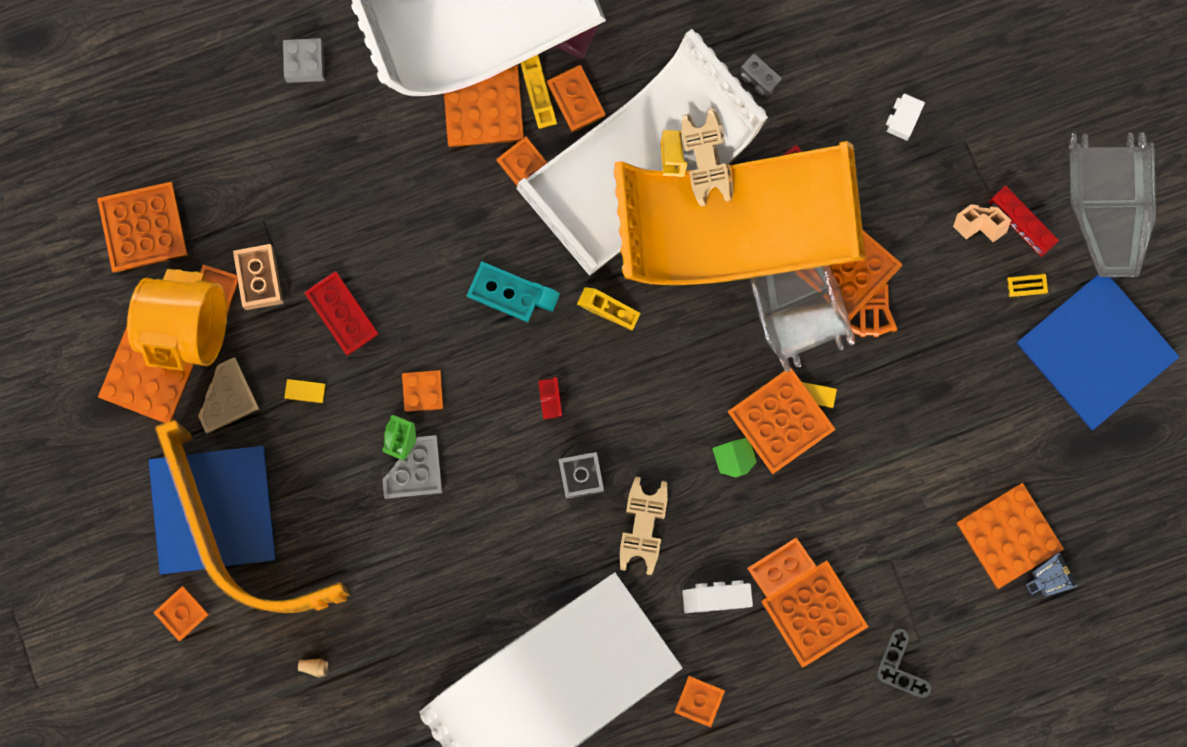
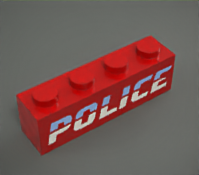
M1007 186L1003 187L988 202L992 207H998L1011 219L1010 226L1040 257L1059 241Z

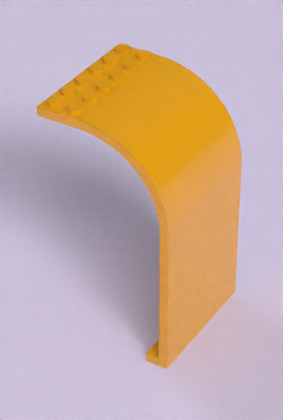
M847 141L841 142L839 146L730 165L733 178L732 200L725 201L723 193H720V190L714 187L710 190L709 197H707V206L702 207L697 202L692 190L689 171H685L684 177L663 176V171L643 169L623 161L614 162L613 174L617 185L615 195L618 199L617 215L620 218L619 234L622 238L620 250L624 260L622 271L627 279L654 285L709 284L865 259L853 144Z
M176 421L156 427L199 554L208 573L219 587L242 603L276 613H297L311 609L319 611L329 607L328 603L334 602L338 604L347 601L346 597L350 596L348 588L342 584L302 598L284 602L259 600L249 595L237 585L222 561L182 446L183 443L193 440L191 433Z

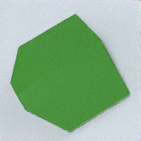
M392 415L390 417L391 420L386 426L382 450L389 455L405 460L417 442L415 424Z
M747 438L731 441L712 448L721 474L739 477L747 474L757 462L752 445Z

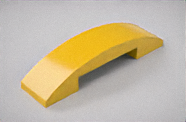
M537 54L520 64L538 129L556 125L557 122Z

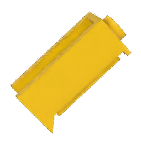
M663 130L660 148L663 176H685L687 163L684 161L682 131Z

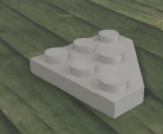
M437 435L417 437V442L405 460L399 459L390 472L386 474L382 479L384 499L442 493Z

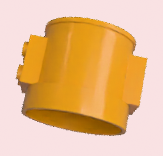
M167 269L163 280L142 279L133 292L128 311L127 331L131 348L137 353H142L147 366L183 371L186 363L203 366L211 365L220 352L225 336L227 323L225 291L219 283L206 282L203 273L187 272L179 269Z

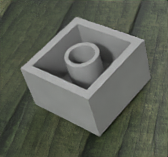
M321 38L283 40L284 78L287 83L325 81L324 46Z
M597 452L559 459L566 499L604 492Z

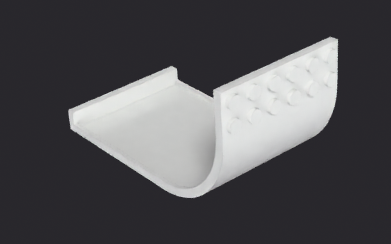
M352 0L353 4H351L354 13L358 15L360 20L358 25L366 36L364 38L365 44L371 49V60L378 68L379 72L377 75L380 82L402 94L411 96L437 95L474 85L606 21L598 0Z
M691 29L685 34L674 57L642 91L530 177L519 181L516 189L590 276L621 252L622 238L619 234L620 218L617 215L618 199L615 195L617 185L613 174L614 162L623 161L639 168L663 171L660 148L663 130L682 131V116L685 114H690L692 122H695L698 128L703 127L706 123V117H708V109L714 108L722 123L726 141L725 144L717 145L720 165L730 164L754 139L768 117L764 109L760 106L758 107L753 101L752 95L741 87L739 80L728 72L727 66L716 58L714 51L704 44L702 37ZM682 138L684 161L687 163L686 171L698 170L695 151H685Z
M613 573L474 669L435 698L419 713L421 714L422 721L432 730L433 737L443 747H575L676 674L682 667L616 573Z

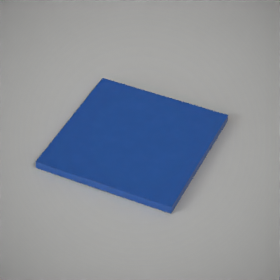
M1100 273L1017 342V345L1091 431L1179 358L1178 354L1109 275H1101Z
M264 446L186 455L224 566L276 561ZM167 458L149 459L160 575L206 569L199 554Z

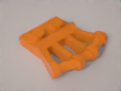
M885 284L860 310V327L850 324L851 320L847 319L849 326L847 331L860 335V337H865V335L879 337V335L889 331H897L896 324L889 310L888 284ZM865 310H873V328H866ZM879 310H883L888 321L887 325L879 327Z

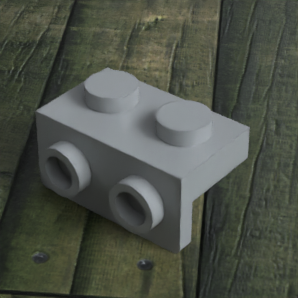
M755 54L741 66L740 73L742 79L747 83L751 82L755 86V90L767 98L773 92L774 87L781 81V77Z

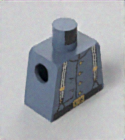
M1060 553L1053 555L1032 571L1035 580L1026 584L1031 594L1041 590L1044 596L1077 587Z

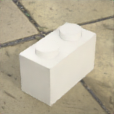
M903 94L901 99L897 98L893 107L896 109L894 116L890 114L886 123L889 126L887 132L908 141L925 102Z

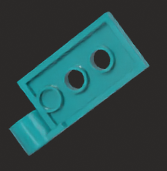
M482 261L467 293L468 298L527 323L535 306L553 312L560 296L559 292L535 282L532 283ZM495 282L497 284L496 290L488 291L486 289L487 283ZM512 289L515 295L513 298L507 299L504 297V291Z

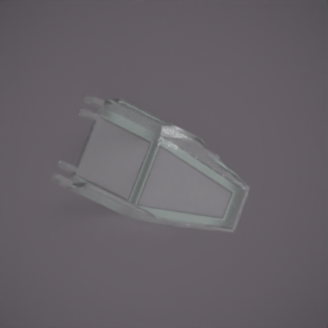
M1128 133V147L1088 148V135L1083 134V148H1081V144H1077L1076 134H1071L1070 137L1071 206L1099 277H1138L1143 264L1145 251L1156 221L1154 143L1147 144L1144 133L1139 134V147H1134L1133 133Z
M829 265L751 278L766 340L779 357L786 372L791 371L787 358L792 356L793 362L798 368L801 366L799 353L832 339H835L840 350L844 349L840 338L844 334H846L850 345L855 344L854 334L840 287Z

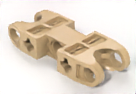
M714 108L708 109L706 123L700 128L695 125V122H692L690 114L682 116V138L685 151H695L698 170L689 171L692 190L701 207L707 206V197H709V192L714 187H717L720 193H723L725 201H730L733 198V178L730 164L720 165L717 145L725 144L726 141L722 123Z
M635 477L629 493L626 513L636 515L633 533H623L620 570H626V564L629 563L632 557L640 556L645 560L646 566H648L647 575H652L661 539L652 538L654 519L665 518L668 500L667 482L662 481L661 488L658 489L657 493L648 496L641 489V477Z

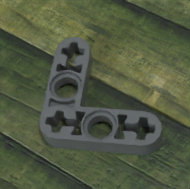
M896 629L889 638L878 666L877 678L885 684L917 697H927L931 692L929 682L898 669L909 641V635L904 629ZM900 632L903 633L902 637L905 638L898 645L902 647L901 651L896 647H891V643L896 645L897 638H895V634L898 635ZM890 650H895L898 653L896 661L892 662L888 659L887 654ZM887 668L889 669L888 673L892 675L898 672L894 684L891 683L893 679L890 677L883 679V675L880 674L881 670L885 671ZM901 676L908 677V686L901 687L898 680ZM913 679L916 680V682L914 683L916 685L921 686L922 683H924V688H926L927 691L919 694V689L914 687L912 689L913 691H910L909 689L913 685Z

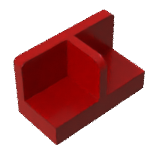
M557 377L538 381L543 420L562 417Z

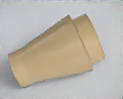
M323 659L299 660L298 671L321 678V676L325 677L328 671V662Z

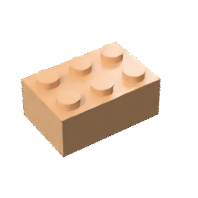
M268 244L233 251L242 307L245 310L283 304L273 246Z

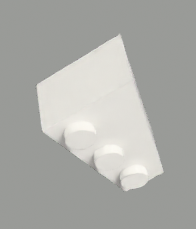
M743 580L732 581V585H725V582L714 583V587H707V583L695 584L696 588L682 590L685 614L753 607L750 583L744 584Z

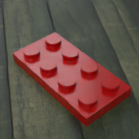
M336 271L304 292L347 356L379 335Z

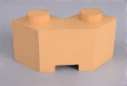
M970 205L957 214L953 227L965 239L981 230L994 242L1007 233L1011 219L998 207H990L988 209L979 208V205Z

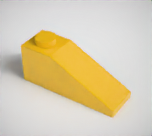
M585 287L577 305L630 330L634 329L640 313L595 288Z

